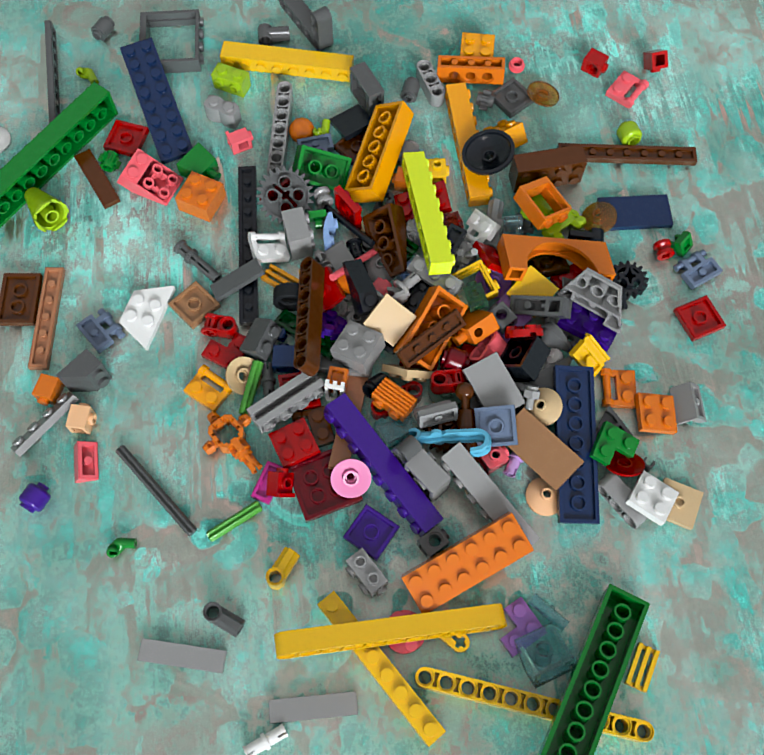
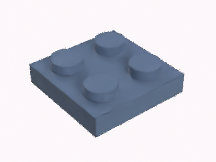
M515 405L474 408L476 428L483 429L489 433L492 440L491 447L518 445ZM477 442V446L483 444V442Z

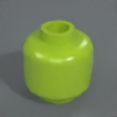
M624 121L618 127L616 135L622 145H637L641 140L642 131L635 121Z

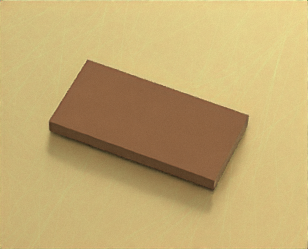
M523 408L516 415L518 445L507 447L557 491L584 461L528 410Z

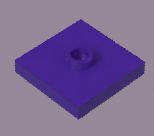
M366 504L344 534L343 539L359 550L363 548L369 557L377 561L400 526Z

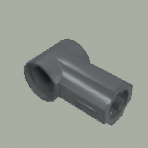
M267 23L258 26V42L260 45L270 46L276 41L290 40L289 26L271 27Z
M209 602L204 606L203 616L209 623L216 625L234 637L238 636L246 622L244 619L216 602ZM212 608L219 609V614L215 618H209L208 616L209 610Z

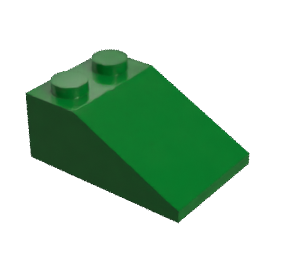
M297 145L292 172L299 169V176L305 173L303 179L304 181L309 179L310 181L307 185L326 186L334 191V188L340 185L345 189L352 158L306 145Z

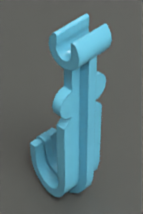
M417 428L408 430L409 434L414 436L421 446L423 444L442 445L444 443L483 442L480 446L470 448V455L472 457L484 456L491 450V436L488 432L479 428L447 429L445 431L433 429L425 432H420Z

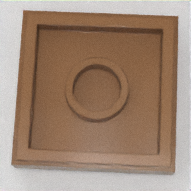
M197 281L193 282L168 303L169 307L192 329H195L205 320L206 313H214L221 307L220 303Z

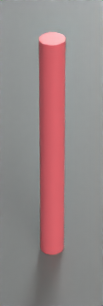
M372 248L356 259H361L364 263L378 254V252ZM341 267L329 275L330 280L335 281L345 274L344 268Z

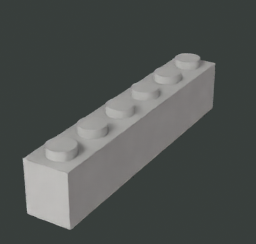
M461 442L457 443L440 457L442 461L440 463L441 467L454 475L453 481L460 489L464 488L468 492L466 497L473 505L478 504L482 509L479 512L486 521L489 519L494 521L510 511L513 513L531 546L540 539Z

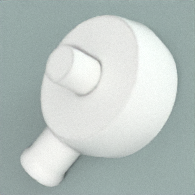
M557 348L550 349L551 352L547 357V364L544 368L563 359L561 350Z

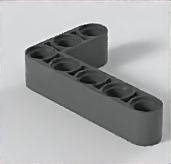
M279 0L282 9L317 51L333 45L332 16L326 6L312 12L303 0Z

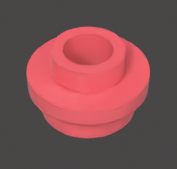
M519 57L512 58L508 64L509 70L513 73H521L525 68L523 59Z

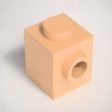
M86 403L71 404L65 426L71 433L90 435L92 426L95 425L97 420L96 412Z

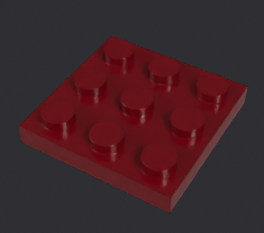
M332 449L319 453L289 468V472L294 473L293 488L306 523L363 501L362 495L355 498H346L340 496L331 485L333 469H328ZM352 473L347 475L349 479L354 477Z

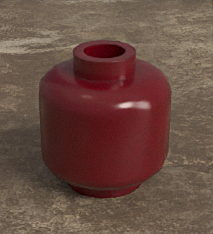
M453 346L448 347L447 350L444 349L440 359V364H442L444 370L456 368L463 370L468 367L470 362L465 350Z

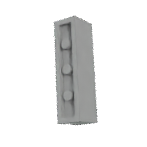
M302 372L246 410L261 434L265 431L269 432L280 421L288 420L292 413L298 409L306 408L313 399L321 398L325 394V382L322 378L319 379L317 373L310 377Z

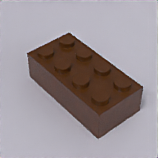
M582 144L514 155L509 171V180L513 193L517 192L519 186L545 176L550 179L555 187L581 182L588 162Z

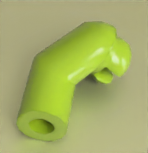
M78 67L76 69V74L80 78L88 79L91 84L93 82L99 83L92 69Z

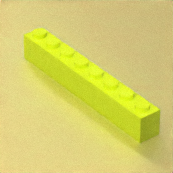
M424 151L404 152L401 166L428 275L451 274L452 266L455 265V256L451 254V241L447 239V226L443 224L444 216L443 212L439 209L440 200L436 198V186L432 183L433 175L432 171H429V160L425 157Z

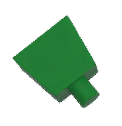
M199 142L176 164L179 174L188 178L192 171L219 181L221 178V174L218 172L217 160Z

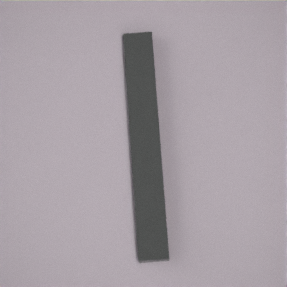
M45 20L50 123L60 114L56 31L52 21Z

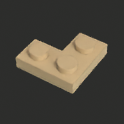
M382 364L381 371L389 373V377L400 378L401 376V380L412 381L415 378L416 381L426 382L427 379H431V375L434 372L421 368L405 369L404 366L395 364Z

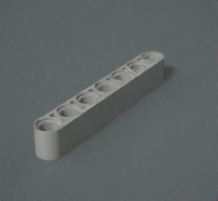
M282 81L277 85L267 164L268 177L270 176L269 170L275 173V167H278L280 171L282 166L286 168L289 127L294 99L292 84L288 81Z

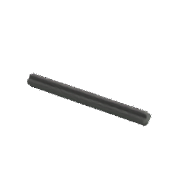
M124 445L120 446L116 450L119 457L188 536L193 535L197 528Z

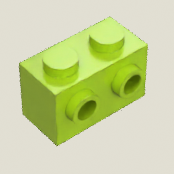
M218 62L211 73L213 85L216 89L244 98L251 87L249 72Z

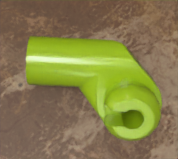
M323 119L321 128L318 127L316 129L315 127L313 129V136L328 134L331 121Z

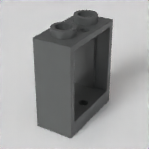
M365 61L350 67V90L360 106L372 117L375 106L384 104V89Z

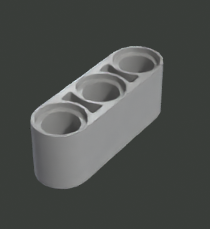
M428 60L418 61L416 78L419 80L420 87L429 104L433 107L442 106L445 94L444 86Z
M609 472L598 481L599 493L630 527L637 529L648 519L626 504L631 489L616 474Z

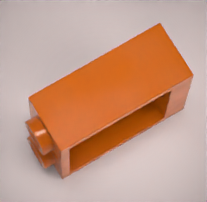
M547 176L519 186L513 197L537 230L548 229L557 222H564L572 209ZM541 194L555 213L545 216L531 198Z

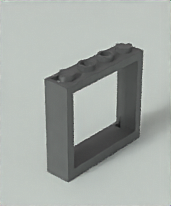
M199 9L140 12L139 41L150 38V28L195 25V58L160 60L165 74L201 72V65L204 64V56L201 54V52H204V44L201 39H204V31L201 29L204 26V19L200 17Z

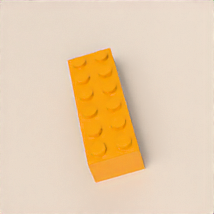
M404 101L375 106L344 189L350 193L351 199L354 202L369 203L382 202L384 200L414 113Z

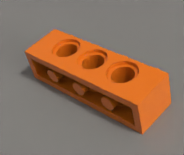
M438 55L437 75L441 82L503 85L505 57Z

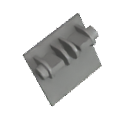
M343 240L325 252L317 250L314 253V259L324 267H330L333 272L343 267V262L354 260Z

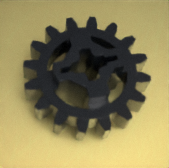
M628 260L626 264L620 261L618 266H613L616 273L613 282L622 286V293L626 294L627 300H629L631 295L634 299L638 295L641 296L648 286L649 278L645 277L647 271L642 272V266L636 267V262L631 265Z

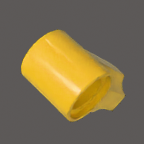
M284 547L272 568L266 573V581L271 589L279 590L285 585L286 579L298 562L300 555L294 550ZM274 574L281 576V580L277 583L270 581Z

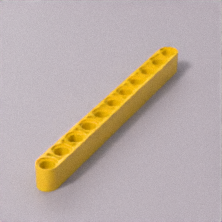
M498 603L282 631L274 634L276 658L289 659L499 630L507 627V621L503 605Z
M430 667L419 668L414 678L416 685L425 690L552 721L553 715L549 712V705L553 703L558 706L560 699ZM421 672H427L430 675L429 683L423 684L419 681L418 676ZM447 677L451 680L452 685L450 689L441 687V678ZM465 682L470 683L473 687L470 695L464 694L462 691V684ZM485 688L493 690L494 697L492 700H487L484 697L483 691ZM507 693L515 696L514 705L506 703L505 695ZM529 698L534 699L537 703L535 711L527 707V700ZM610 712L602 734L634 742H648L654 737V728L645 720ZM617 720H620L624 725L621 733L615 728ZM639 725L643 726L646 731L643 738L637 733Z

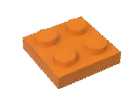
M640 392L634 395L639 432L672 435L678 432L673 396Z

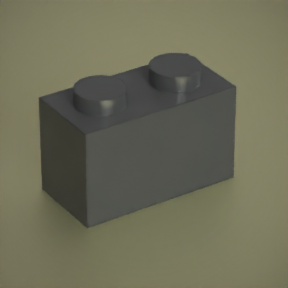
M255 318L239 350L254 360L267 361L282 329L272 319Z

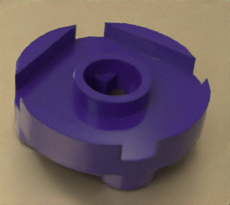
M328 310L327 313H323L321 338H324V335L330 336V340H337L347 321L334 310Z

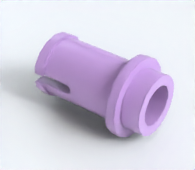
M513 451L503 471L506 476L515 478L520 463H523Z

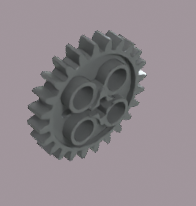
M282 166L281 171L278 167H275V173L269 170L270 176L268 177L264 174L263 178L265 181L259 180L262 187H257L256 190L261 193L256 195V197L261 198V201L257 205H263L260 211L266 210L265 217L271 215L272 222L276 218L278 219V224L282 222L281 206L283 203H287L290 209L303 207L304 213H306L305 209L311 210L308 203H314V201L310 200L309 197L314 196V194L309 193V190L313 186H307L310 180L304 181L305 173L299 176V169L292 172V166H290L288 171H286L285 166ZM281 178L288 179V187L284 188L280 185ZM273 184H276L282 192L287 191L289 193L287 195L288 198L295 202L297 207H294L288 199H282V193L275 189ZM295 190H299L302 193L300 200L294 199L293 192ZM269 191L276 192L277 199L275 201L269 200L267 196Z

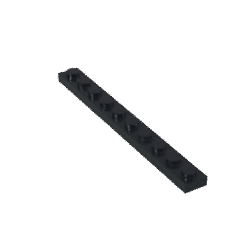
M256 166L238 167L239 267L253 259L248 242V232L257 233ZM258 278L239 289L240 326H251L255 318H259Z

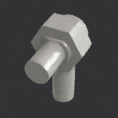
M521 382L516 383L517 388L523 392V397L527 398L525 409L533 410L534 400H539V386L525 385Z

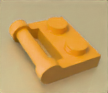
M205 364L199 368L198 373L183 390L185 394L214 412L218 410L232 392L227 382L212 372ZM206 376L224 388L223 391L220 393L204 382V377Z

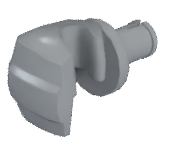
M412 271L403 281L395 279L393 281L394 287H387L388 294L403 305L410 297L409 289L420 282L421 279L418 274ZM376 290L378 300L380 301L383 295Z

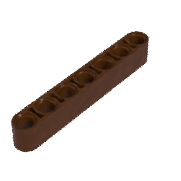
M308 256L300 265L293 365L296 369L311 377L318 372L320 367L325 267Z

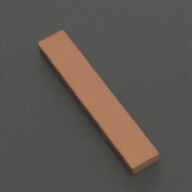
M45 267L28 363L30 370H49L66 271L64 267Z
M349 376L345 394L361 413L365 398L362 387L369 380V377ZM337 433L328 469H333L339 462L351 459L352 457L348 443L344 438L341 439Z

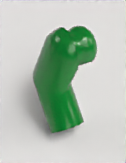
M115 539L107 548V556L114 558L125 548L135 549L137 547V539Z

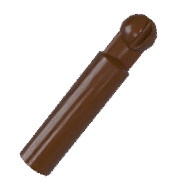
M461 382L455 389L456 396L461 400V408L458 410L457 429L476 428L474 409L470 408V399L474 395V389L470 383ZM477 442L461 443L469 453L471 447H477ZM473 457L479 464V457Z

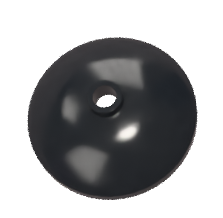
M487 129L474 134L467 140L462 150L464 165L469 171L478 175H492L502 171L511 163L515 155L513 139L506 132L497 129Z

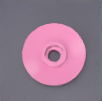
M345 459L339 462L331 473L333 489L340 496L346 498L361 496L368 490L371 484L369 468L358 459ZM349 473L354 474V477L349 479L347 478V475Z

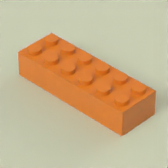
M509 511L405 572L401 578L421 613H427L534 551L513 513Z

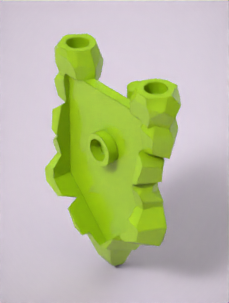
M541 194L531 198L545 216L555 213ZM521 209L520 214L522 215V217L526 220H529V218ZM572 209L564 222H557L548 229H541V234L544 237L564 238L562 232L566 227L571 225L574 229L581 230L587 223L586 218L580 216L578 211Z

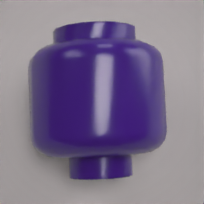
M40 482L37 485L29 483L19 496L21 502L19 505L31 513L35 511L41 512L51 499V495L47 492L49 488Z

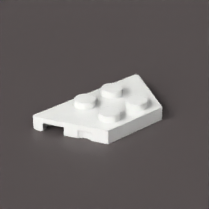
M175 286L133 291L120 318V325L145 350H149L169 306L168 303L172 300L176 291Z

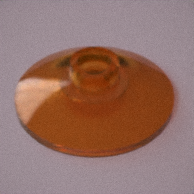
M535 81L527 88L529 98L540 106L552 107L559 101L558 91L546 82Z
M607 202L592 203L585 208L581 215L586 218L587 223L583 227L585 230L601 228L605 233L617 221L616 209Z

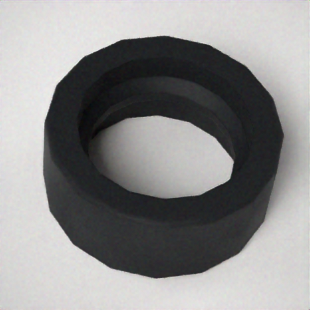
M287 282L276 285L273 289V305L280 310L297 311L299 283Z

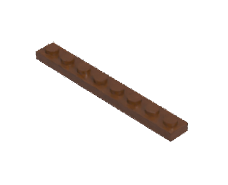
M558 143L557 148L567 147V146H573V145H579V144H576V143ZM582 144L588 162L695 166L697 163L696 147Z

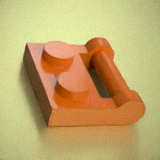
M601 369L600 376L603 381L604 396L602 407L636 409L634 397L636 394L635 370ZM610 378H614L616 400L611 399Z

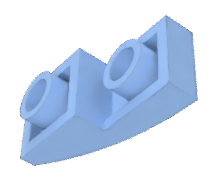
M328 212L323 227L325 251L331 248L332 245H335L333 236H336L335 229H338L337 218H333L332 212Z

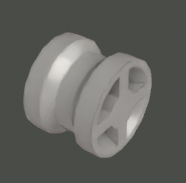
M326 186L319 187L313 192L314 198L317 200L316 204L321 209L327 204L331 206L334 203V199L330 195V189Z

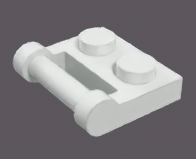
M278 231L277 233L248 232V242L253 259L257 258L260 263L289 262L290 255L284 231ZM277 240L278 243L257 244V241Z

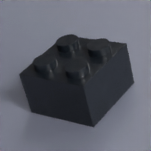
M538 336L510 338L500 358L514 382L535 381L551 350Z

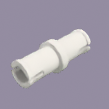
M281 723L271 731L259 734V738L242 746L246 755H257L266 749L269 751L272 749V745L289 736Z

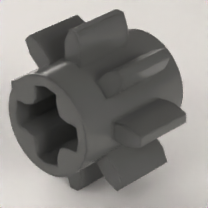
M484 89L483 92L478 93L476 104L480 105V110L487 111L488 107H493L495 95H491L492 90Z

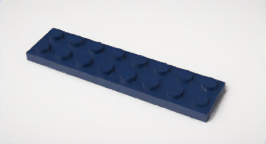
M152 37L120 47L161 163L166 164L183 158L193 147Z
M555 365L553 367L554 391L559 394L563 403L562 413L555 422V436L584 461L557 490L558 523L600 524L597 461L589 457L596 440L593 367Z

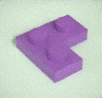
M522 597L504 608L505 613L516 628L499 640L513 658L547 633V631Z

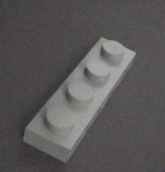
M70 392L62 394L52 408L49 407L43 412V417L38 422H33L23 436H19L13 441L11 449L21 457L70 409L71 404H75L79 399Z

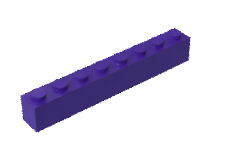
M343 393L328 403L323 412L326 421L334 425L336 433L341 439H345L351 453L356 454L360 461L367 465L375 484L381 486L385 491L386 498L396 505L399 515L407 519L413 533L421 538L439 525L444 518L348 396Z

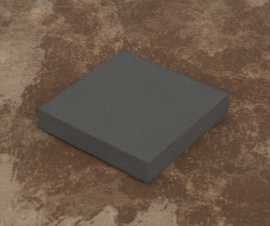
M514 77L493 90L491 94L495 95L494 104L509 118H512L536 100Z

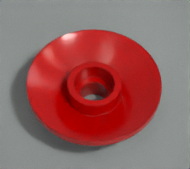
M615 451L610 465H607L606 468L620 476L634 477L644 471L645 462L637 454H634V457L629 459Z

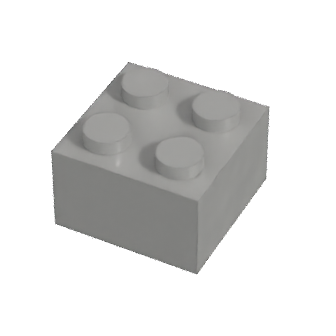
M303 207L281 211L284 232L292 261L313 256V249L315 248L314 234L309 225L308 213H304Z
M349 320L330 351L335 362L367 376L386 344L382 333Z
M422 449L405 464L404 469L430 502L433 503L448 490L451 474L435 462L436 458L431 452H426Z

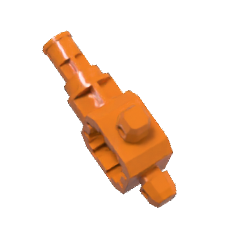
M214 411L209 413L207 419L211 425L208 428V434L211 441L208 440L203 445V450L209 455L217 451L216 448H219L222 453H231L236 460L244 462L252 474L257 473L256 468L261 470L263 465L253 456V451L246 441V433L243 427L246 428L251 423V418L247 414H242L236 420L231 414H224L220 417ZM226 424L227 426L231 424L239 432L237 433L238 436L232 438L230 443L226 442L223 444L216 436L217 431L224 429Z

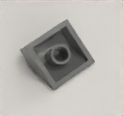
M87 349L56 374L70 392L99 391L101 388L106 387L112 379L103 364Z

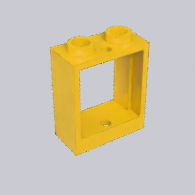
M481 259L451 274L462 280L480 271L491 291L466 304L468 306L466 312L470 308H476L497 297L498 290L500 289L496 279L492 280L489 275L491 270L483 264Z

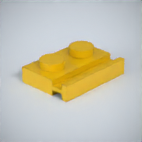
M586 333L584 339H580L569 352L570 356L579 366L593 367L594 377L605 366L606 360H610V357L589 333Z

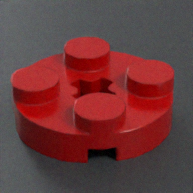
M536 324L524 325V329L523 326H507L505 331V338L544 336L543 328L541 325Z

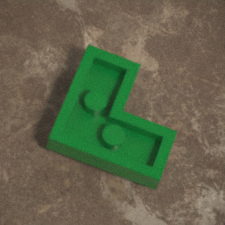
M605 421L602 423L589 457L604 466L610 465L615 451L630 459L634 457L640 440L612 423Z

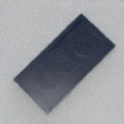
M667 194L597 198L601 229L604 231L672 228L673 226Z

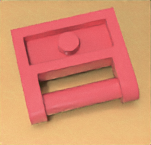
M624 70L608 88L605 96L626 108H631L641 92L649 87V82L645 79L641 80ZM633 86L637 87L630 97H625Z

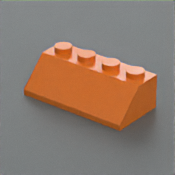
M439 285L429 287L414 313L417 316L416 319L401 336L393 352L398 351L453 309H457L463 317L468 306ZM451 337L417 361L415 365L432 371Z

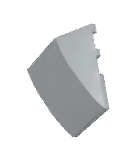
M587 267L555 294L556 297L571 299L572 302L574 301L604 318L603 325L620 334L622 312L621 285Z

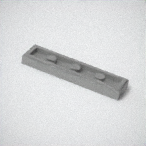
M142 638L137 660L223 674L227 651Z
M356 691L269 700L270 724L358 715Z

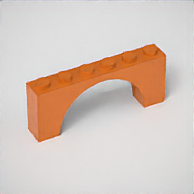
M502 234L497 244L504 280L522 281L528 270V260L539 255L562 257L574 263L582 271L588 267L612 281L616 276L606 242Z

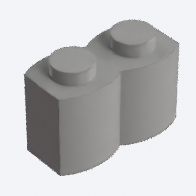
M209 95L203 103L207 118L213 122L222 123L228 128L236 129L242 120L239 106L234 102L224 101L216 95Z

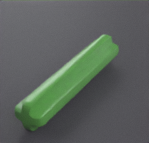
M259 360L252 362L239 408V414L248 415L246 409L253 405L264 365Z
M254 501L208 530L206 534L209 540L214 542L261 512L262 507L260 503Z

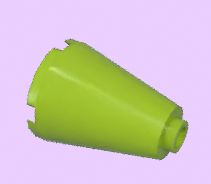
M31 187L25 192V201L34 224L38 229L46 232V230L53 232L64 226L68 220L67 213H69V209L64 202L37 187Z

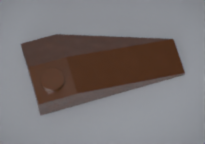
M388 203L363 216L362 219L366 235L375 241L373 248L379 253L386 271L393 278L407 271L406 220L403 207Z

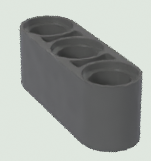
M409 435L390 451L400 464L403 465L423 448L414 436Z

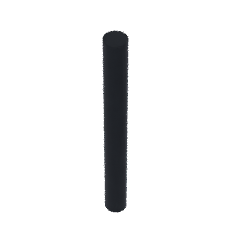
M328 204L324 206L327 213L332 212L333 218H337L338 222L370 247L375 245L373 239Z

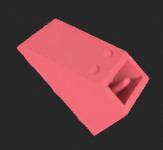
M138 148L120 174L117 183L132 193L167 206L184 178Z

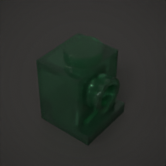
M471 281L467 283L466 287L463 288V293L470 313L487 308L488 300L481 282ZM478 292L479 294L474 297L471 293Z

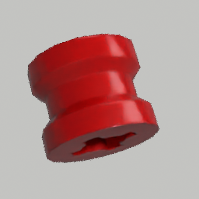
M662 239L653 244V249L657 252V260L662 261L674 256L675 252L671 248L670 239Z

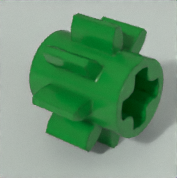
M112 150L104 151L98 158V161L101 162L100 167L107 172L119 170L122 163L119 161V155Z

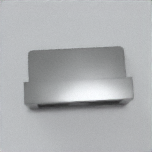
M689 381L669 389L670 396H673L677 424L680 425L690 421L699 424L707 422L699 385Z
M444 400L414 408L413 414L419 429L457 420L458 406L455 401Z

